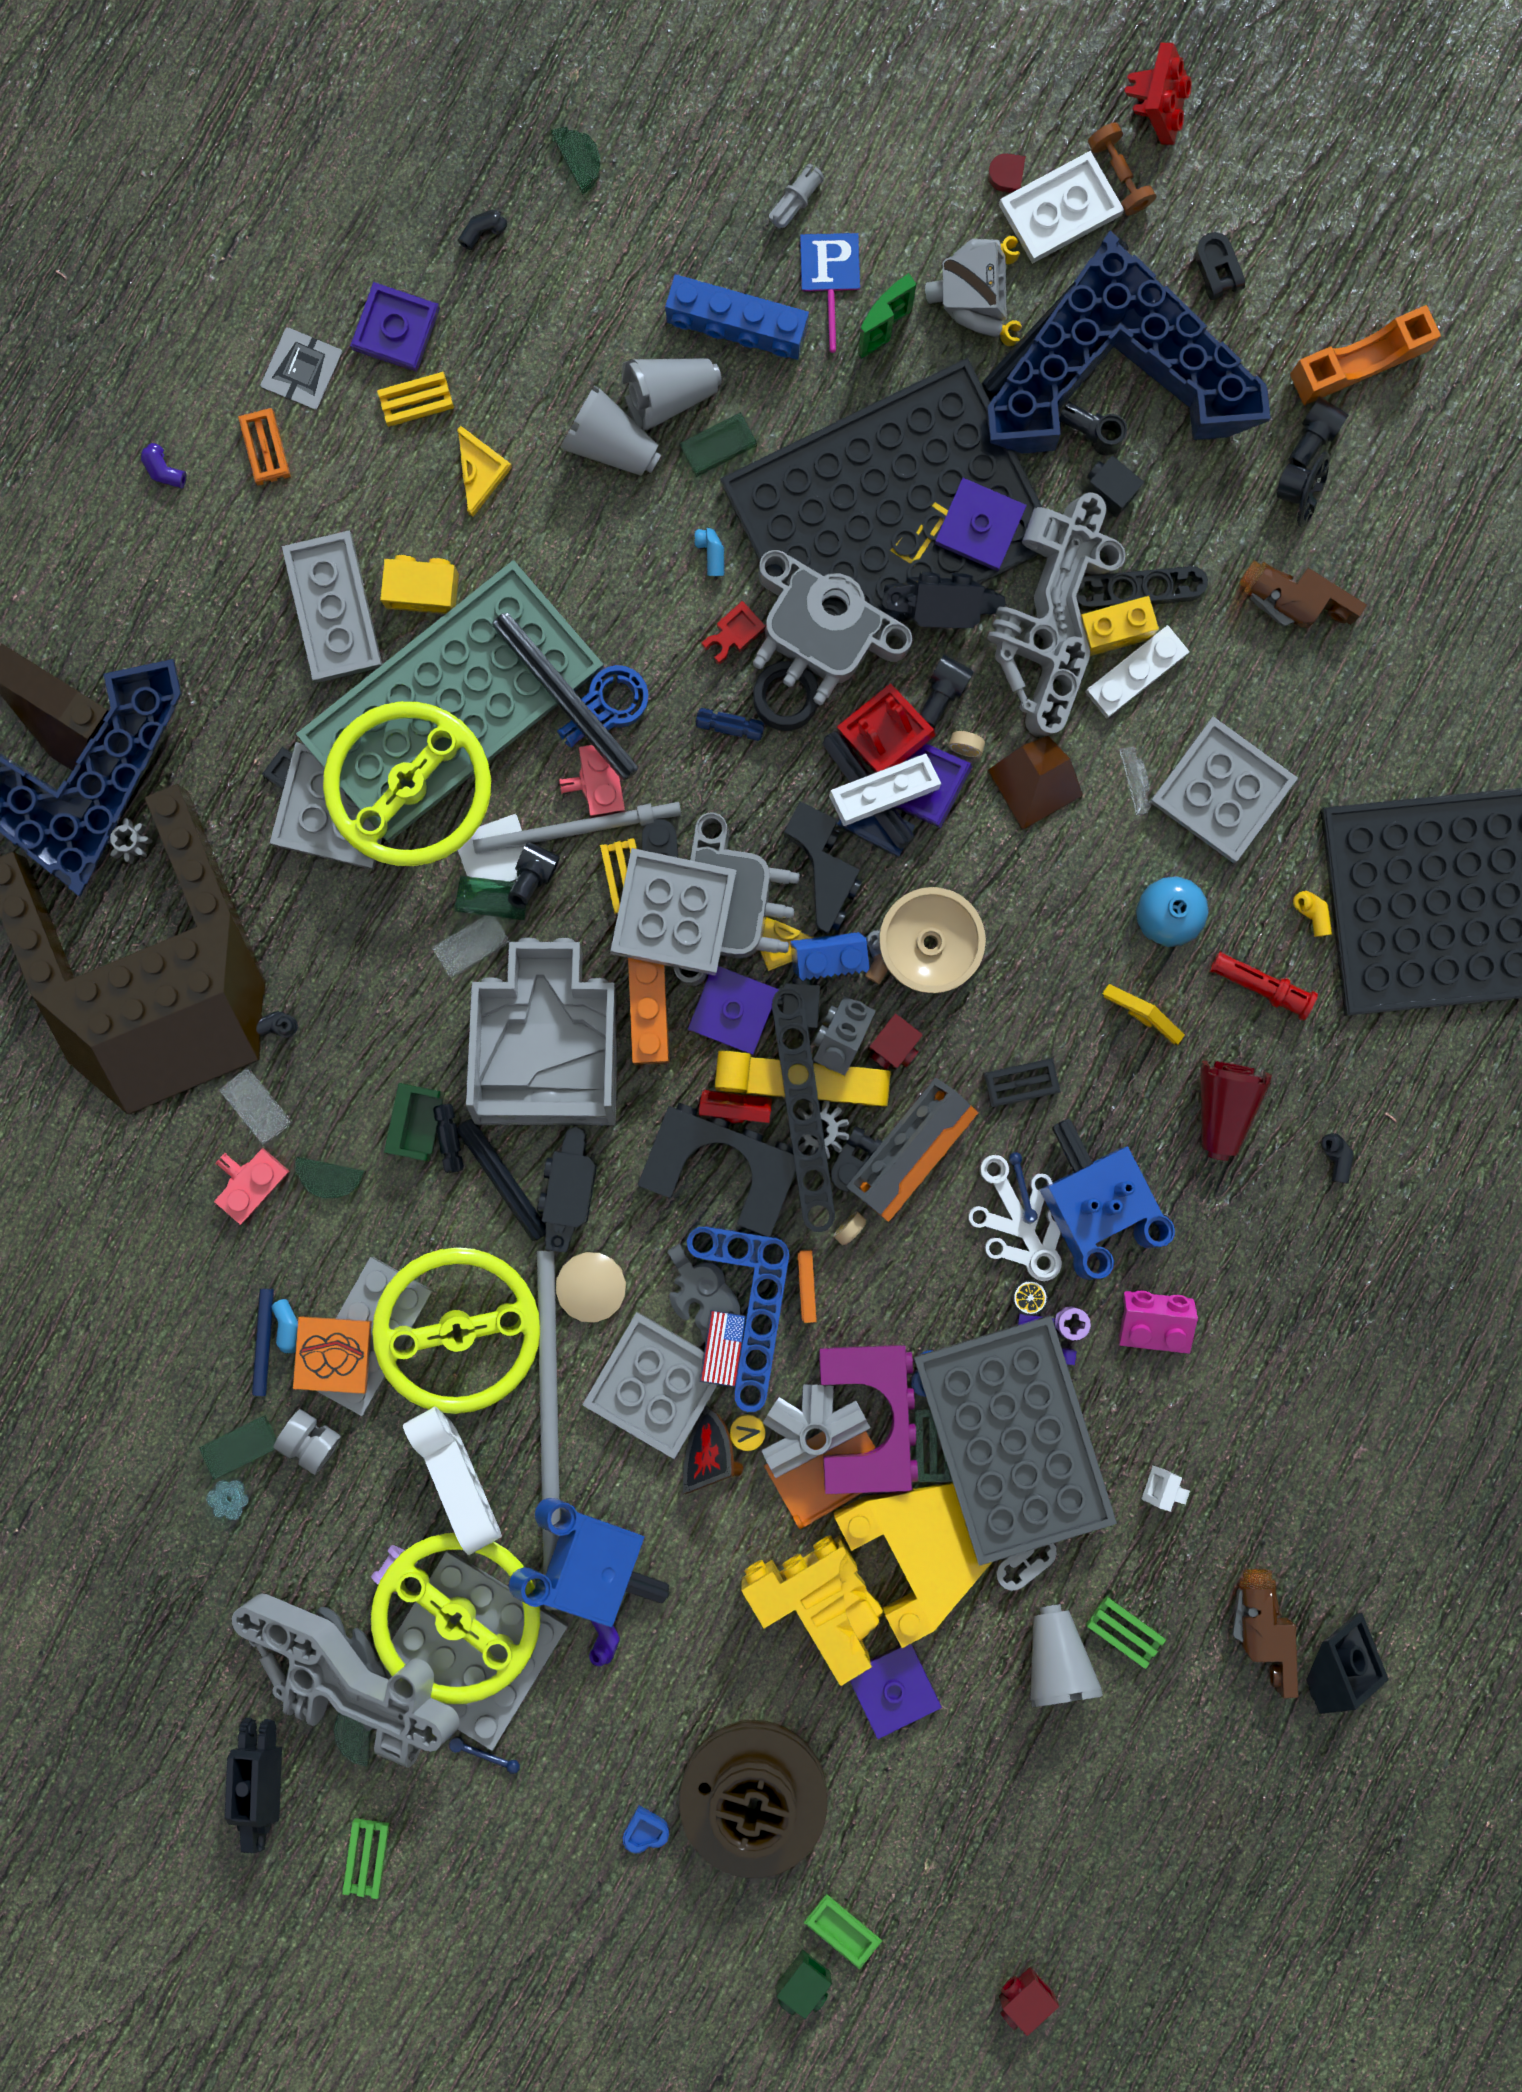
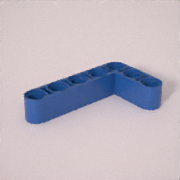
M700 1226L695 1228L687 1238L688 1250L694 1257L755 1267L735 1387L737 1406L743 1411L755 1412L763 1407L767 1398L789 1250L787 1245L776 1237ZM706 1232L712 1237L713 1247L710 1251L699 1252L695 1249L693 1239L696 1234ZM742 1238L747 1242L748 1252L744 1257L735 1258L730 1255L728 1244L732 1239ZM775 1243L782 1247L783 1257L779 1262L771 1264L764 1259L763 1250L767 1245ZM771 1279L776 1282L778 1286L776 1295L772 1298L761 1297L757 1291L760 1281ZM764 1314L771 1318V1329L766 1333H757L753 1330L751 1322L755 1316ZM752 1350H760L766 1355V1363L763 1367L754 1369L746 1362L747 1354ZM753 1385L760 1390L761 1396L757 1402L748 1404L742 1400L740 1393L745 1386Z

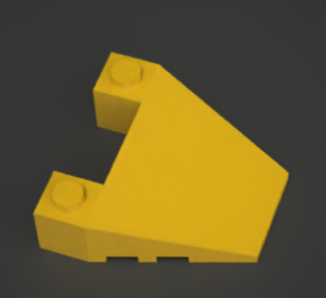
M953 1482L934 1484L928 1487L912 1489V1491L867 1495L833 1512L835 1520L851 1551L884 1534L913 1592L883 1607L885 1616L902 1648L934 1632L992 1563L980 1566L978 1564Z

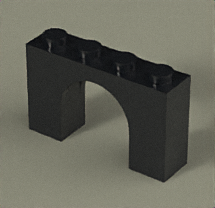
M679 1102L676 1108L668 1106L638 1186L672 1198L684 1165L694 1151L712 1143L730 1145L745 1156L752 1171L751 1189L737 1225L770 1237L796 1172L792 1146L779 1141L776 1142L775 1147L762 1142L763 1135L746 1128L743 1129L742 1134L729 1130L730 1122L711 1116L710 1120L706 1121L696 1117L697 1109Z

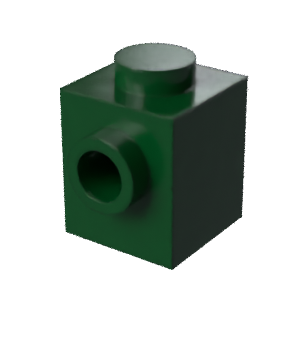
M802 1949L776 1983V1997L779 1998V2005L789 2014L795 2015L797 2013L804 2019L808 2017L812 2010L815 2013L818 2012L827 2000V1990L832 1985L831 1971Z

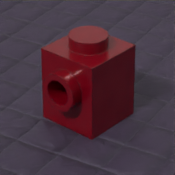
M895 1013L868 1047L873 1053L870 1059L884 1070H887L889 1066L896 1070L900 1064L907 1068L919 1052L914 1046L923 1034Z
M1031 1967L1021 1976L1010 1978L1002 1987L1001 1994L999 1995L1003 2009L1000 2014L1013 2030L1019 2027L1026 2036L1030 2035L1059 2007L1055 1993Z

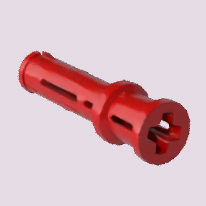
M1221 951L1216 955L1210 968V972L1223 976L1268 998L1271 1006L1275 1008L1281 1006L1298 1014V1018L1302 1021H1305L1310 1014L1318 996V993L1315 991L1309 993L1292 985L1291 980L1287 978L1278 980L1241 961L1231 958Z

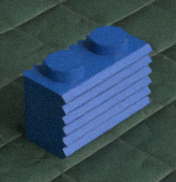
M860 932L790 942L793 972L803 981L806 977L811 980L813 976L818 979L820 975L823 978L827 975L832 977L834 974L839 976L841 973L846 976L848 972L853 975L855 971L860 974L862 970L866 973L869 970L866 937Z

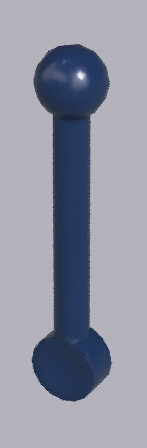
M1013 1152L1009 1155V1162L1014 1166L1025 1209L1022 1219L1025 1223L1032 1224L1037 1220L1038 1214L1031 1208L1020 1165L1022 1156L1018 1152Z
M454 1737L449 1743L451 1751L457 1753L462 1750L505 1767L510 1774H516L520 1770V1764L517 1760L507 1761L464 1744V1740L461 1737Z

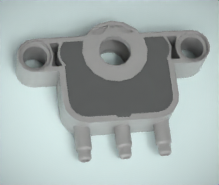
M771 550L762 556L758 571L759 581L761 585L778 595L779 598L766 620V639L753 661V665L756 668L762 669L765 663L770 660L774 651H778L793 660L783 680L786 686L792 687L796 680H799L805 668L823 678L813 698L816 704L823 705L837 683H843L855 674L868 651L890 662H898L907 655L912 643V634L909 628L867 603L860 585L851 577L841 573L822 576L779 550ZM771 564H777L782 567L784 573L778 577H773L766 572L765 568ZM836 597L845 603L847 611L844 614L833 616L824 610L822 603L828 598ZM890 636L899 637L904 643L903 648H890L886 643V638Z
M714 812L702 815L695 827L690 860L736 870L720 956L747 958L754 955L757 951L787 953L789 943L779 939L763 937L766 916L781 919L793 918L794 908L786 907L782 904L768 903L771 882L797 884L799 883L800 874L790 870L770 868L764 859L752 853L727 850L729 829L725 819L720 814ZM711 823L719 824L722 827L721 834L715 839L706 838L703 833L706 826ZM674 967V972L678 979L688 986H697L707 977V974L699 972L696 976L688 978L683 976L681 968Z

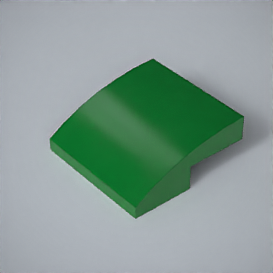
M909 273L888 288L867 314L860 331L858 354L861 359L890 342L893 323L912 312L917 284Z

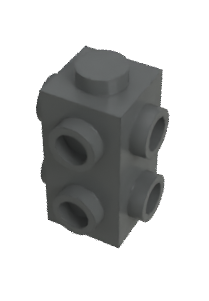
M846 996L843 997L838 1008L831 1005L823 1025L813 1042V1045L819 1047L813 1061L845 1076L876 1011L865 1006L862 1002Z

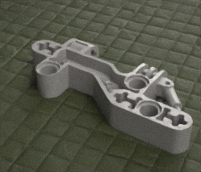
M1086 493L1072 501L1066 507L1063 515L1047 508H1034L1022 544L1047 557L1034 594L1037 618L1012 608L998 607L996 614L1000 619L994 620L992 625L996 630L995 632H989L987 636L990 642L997 645L995 659L1001 664L1012 691H1016L1020 698V710L1027 713L1025 719L1027 730L1036 737H1045L1057 733L1064 728L1090 658V648L1076 598L1084 573L1090 575L1109 574L1121 567L1125 561V550L1121 543L1099 533L1106 514V504L1102 497L1096 493ZM1100 551L1107 554L1109 559L1108 565H1105L1100 560ZM1034 634H1038L1043 639L1042 649L1035 646L1033 641ZM1015 654L1032 660L1042 667V673L1032 701L1027 699L1023 690L1025 683L1014 661ZM1054 679L1058 680L1062 685L1061 695H1058L1053 690Z
M263 1593L256 1595L233 1613L232 1625L238 1635L249 1640V1643L257 1647L262 1657L259 1660L274 1686V1696L283 1702L284 1714L291 1716L295 1713L297 1719H306L307 1724L315 1726L322 1719L328 1701H330L340 1714L377 1729L374 1745L375 1754L406 1768L414 1764L421 1749L430 1752L436 1751L458 1730L459 1717L456 1711L449 1705L431 1698L434 1673L425 1661L421 1659L411 1660L388 1680L370 1672L335 1624L325 1618ZM266 1648L288 1658L289 1669L287 1678L273 1653H268Z

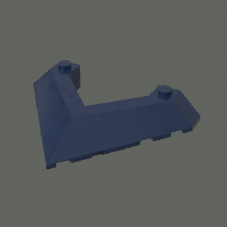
M1110 230L1097 252L1090 258L1074 281L1072 288L1065 294L1035 337L1031 347L1010 373L999 393L994 396L988 405L987 416L990 443L1018 453L1056 451L1061 435L1058 411L1113 348H1116L1189 407L1193 440L1228 438L1269 422L1271 417L1267 385L1258 376L1254 377L1241 364L1242 360L1223 341L1219 343L1206 330L1207 325L1167 286L1164 287L1155 278L1156 275L1135 254L1132 256L1119 244L1120 239Z
M174 659L103 674L111 709L103 719L105 722L94 739L89 741L76 761L78 764L67 781H63L58 790L0 753V833L15 845H18L27 855L49 873L55 875L80 897L182 696Z

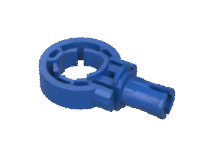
M615 665L601 670L593 678L588 694L581 700L609 731L613 727L629 726L642 716L648 702V689L644 679L635 670L626 666ZM611 675H618L617 682L624 683L630 688L634 695V703L638 701V692L641 693V706L633 715L630 713L635 709L636 704L634 703L631 704V707L622 711L613 709L605 703L602 691L608 684L613 683L614 679ZM608 676H611V677L607 678L604 682H602V679H604V678H606V677H608ZM596 686L600 687L599 691L595 690ZM598 709L602 711L599 715L595 712ZM572 720L557 730L562 740L566 738L565 744L570 748L584 737Z

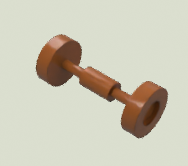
M1114 122L1103 126L1092 134L1088 139V144L1093 153H1099L1106 149L1109 151L1112 157L1110 163L1121 184L1125 183L1131 193L1121 202L1124 213L1130 216L1148 207L1156 199V194L1150 185L1136 189L1131 180L1134 176L1122 154L1118 155L1114 144L1123 136L1119 124Z

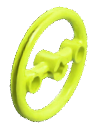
M401 701L384 704L365 712L342 731L327 757L324 769L323 791L325 803L332 821L341 835L355 849L382 863L395 866H418L446 858L471 839L481 825L488 809L491 796V775L488 760L480 742L460 719L434 705ZM412 718L436 724L437 728L433 729L428 735V745L412 763L403 762L391 769L388 775L389 788L372 807H366L359 811L355 820H350L341 800L340 774L344 760L355 742L370 729L390 720ZM446 737L452 740V745L445 751H438L433 748L435 741L439 738ZM459 748H465L474 769L475 793L470 810L460 826L445 839L425 848L398 850L378 844V839H381L387 832V823L404 804H416L424 798L427 790L425 780L442 761L454 758ZM403 779L406 781L413 780L415 786L411 789L407 786L403 788L400 782ZM377 816L381 818V824L376 830L367 831L363 829V823L368 817Z
M440 1249L411 1261L386 1286L374 1314L372 1329L374 1351L386 1379L397 1392L410 1402L428 1410L436 1406L442 1413L459 1414L474 1412L489 1407L506 1397L527 1375L539 1346V1312L526 1282L516 1270L503 1260L476 1249ZM465 1264L483 1268L504 1281L517 1298L514 1304L504 1303L496 1311L470 1317L463 1311L452 1310L441 1317L439 1324L416 1329L408 1326H399L394 1330L389 1328L393 1307L405 1288L418 1276L444 1265ZM506 1312H515L519 1315V1319L515 1325L505 1327L500 1324L502 1315ZM459 1324L461 1329H463L461 1330V1336L458 1338H454L451 1332L453 1331L452 1325ZM500 1332L507 1336H514L519 1332L524 1334L520 1353L507 1374L493 1386L469 1396L447 1397L430 1393L411 1382L396 1363L399 1358L408 1359L412 1357L417 1350L444 1345L451 1351L460 1352L468 1349L477 1337ZM400 1335H409L414 1339V1342L410 1348L400 1350L394 1346L395 1339Z
M445 1533L415 1543L401 1553L388 1567L378 1584L373 1598L371 1631L375 1648L382 1663L391 1676L395 1675L406 1664L396 1652L390 1638L388 1629L390 1598L393 1592H397L398 1596L406 1602L416 1601L436 1617L435 1625L442 1637L448 1640L463 1638L483 1654L484 1663L488 1667L497 1671L491 1678L469 1686L450 1687L433 1683L431 1698L444 1704H467L483 1700L498 1693L511 1684L522 1672L531 1658L538 1640L540 1606L533 1607L522 1602L524 1627L519 1644H514L512 1639L505 1634L495 1635L476 1620V1610L470 1600L458 1596L449 1599L429 1583L428 1574L424 1570L415 1566L416 1562L433 1553L445 1550H463L455 1533ZM492 1542L475 1552L497 1563L510 1577L516 1570L524 1567L509 1550L496 1542ZM414 1577L418 1579L422 1586L421 1591L417 1593L409 1591L405 1586V1578ZM532 1580L526 1585V1595L533 1592L535 1588ZM456 1612L462 1615L460 1621L456 1622V1624L451 1623V1617ZM494 1644L504 1646L508 1656L503 1659L493 1657L490 1652V1646Z

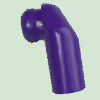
M151 443L144 448L141 453V461L151 479L182 489L187 479L186 471L168 467L163 459L164 449L160 445Z

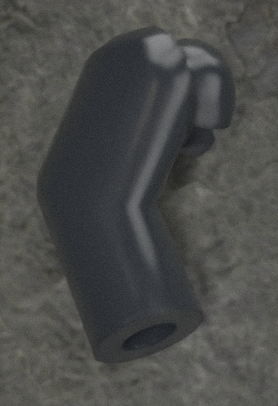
M494 209L475 215L470 219L457 241L464 248L472 250L483 232L490 229L496 235L501 234L507 227V219L501 216L500 211Z
M1327 1134L1321 1140V1147L1334 1163L1331 1181L1349 1184L1354 1152L1339 1134Z

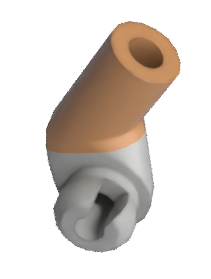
M873 931L867 937V945L874 962L865 977L880 985L888 969L880 952V931Z

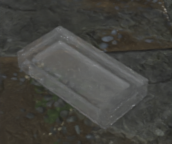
M490 912L435 945L432 949L449 977L453 978L505 947L511 941L494 913Z
M249 1068L244 1069L219 1089L262 1145H266L293 1123Z

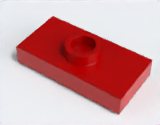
M704 1090L701 1095L699 1115L722 1117L724 1120L732 1123H742L745 1120L769 1123L772 1099L769 1097Z

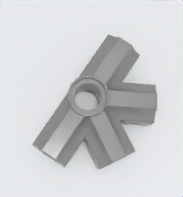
M803 1384L802 1411L779 1397L763 1424L785 1437L762 1450L775 1478L871 1429L857 1401L833 1412L834 1386ZM813 1429H820L826 1435V1443L819 1450H813L807 1445V1435Z

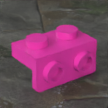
M1147 1291L1124 1292V1313L1118 1337L1120 1346L1190 1354L1198 1321L1193 1299L1182 1295L1166 1296L1151 1294Z

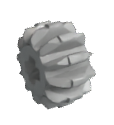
M824 1101L820 1115L821 1121L828 1125L825 1130L828 1136L824 1139L826 1156L829 1159L830 1152L827 1146L831 1145L838 1153L842 1151L841 1145L834 1140L835 1138L848 1140L849 1134L838 1132V1128L847 1126L849 1122L847 1119L836 1123L834 1118L842 1110L837 1107L829 1115L827 1114L829 1101ZM809 1102L811 1115H808L802 1108H799L796 1112L801 1118L807 1120L813 1115L814 1108L812 1103ZM811 1135L802 1136L801 1138L805 1142L798 1147L799 1151L802 1153L810 1145L812 1146L810 1155L815 1154L819 1148L818 1140L814 1139Z

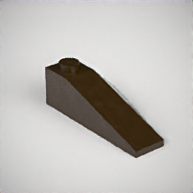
M1 643L0 695L48 755L73 771L78 764L76 761L104 724L105 721L103 719L109 710Z

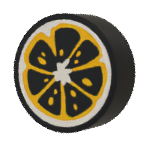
M1027 1279L1016 1284L1012 1291L1011 1299L1014 1307L1019 1312L1025 1315H1036L1046 1307L1048 1293L1040 1282Z

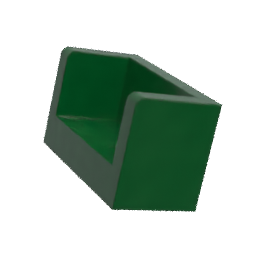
M398 1083L384 1153L431 1161L437 1134L436 1126H438V1121H435L433 1108L443 1104L445 1092Z

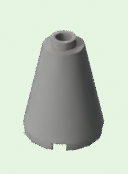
M708 358L631 359L623 362L622 384L629 383L630 395L625 396L626 403L633 421L643 431L650 430L716 394L718 385L722 383L718 365L712 364Z
M595 385L560 448L567 452L642 476L645 470L651 473L661 456L655 452L658 444Z
M1061 1604L1040 1607L1041 1615L1033 1617L1030 1692L1032 1707L1103 1696L1102 1688L1069 1610L1062 1611Z

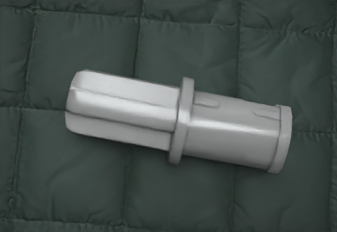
M807 164L792 185L786 186L784 189L785 195L769 214V220L775 227L779 229L785 228L799 209L805 208L808 205V198L824 180L823 173L817 167L811 172L813 165Z

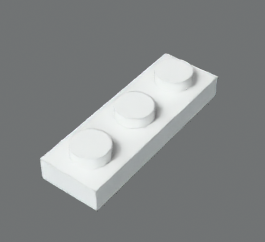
M1167 625L1090 686L1085 693L1107 719L1189 653V650Z
M923 754L830 791L829 797L843 826L936 791L940 788L941 782L927 754Z

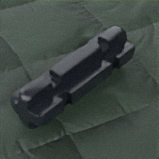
M452 1104L437 1105L433 1108L435 1121H438L439 1126H436L440 1152L445 1157L442 1159L444 1171L446 1173L462 1171L464 1165L462 1156H459L458 1151H461L457 1125L452 1120V1118H455Z

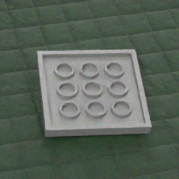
M447 1550L430 1577L429 1583L449 1599L458 1596L470 1600L475 1607L477 1621L495 1635L505 1634L512 1639L514 1644H519L524 1627L522 1601L513 1597L507 1585L452 1551ZM417 1602L414 1603L392 1639L394 1648L405 1664L413 1659L425 1661L433 1670V1683L450 1687L469 1686L489 1679L497 1672L496 1669L488 1667L484 1663L483 1654L463 1638L448 1640L442 1637L435 1625L436 1617ZM540 1607L538 1640L531 1658L512 1683L498 1693L480 1701L467 1704H447L458 1714V1730L493 1751L569 1624ZM456 1612L450 1619L451 1623L456 1624V1622L460 1621L462 1615ZM500 1644L490 1646V1652L493 1657L503 1659L508 1656L504 1646ZM380 1659L379 1663L384 1668L386 1678L389 1680L392 1676Z

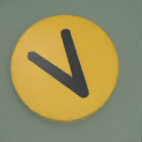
M752 1414L740 1415L731 1425V1441L737 1448L744 1451L757 1449L765 1439V1426L763 1422Z

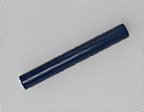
M260 1288L252 1387L253 1396H266L273 1312L271 1306L273 1305L274 1289Z

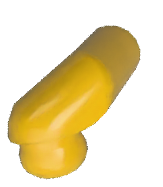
M1302 891L1295 895L1293 905L1296 910L1312 920L1314 937L1332 935L1328 904L1309 891Z

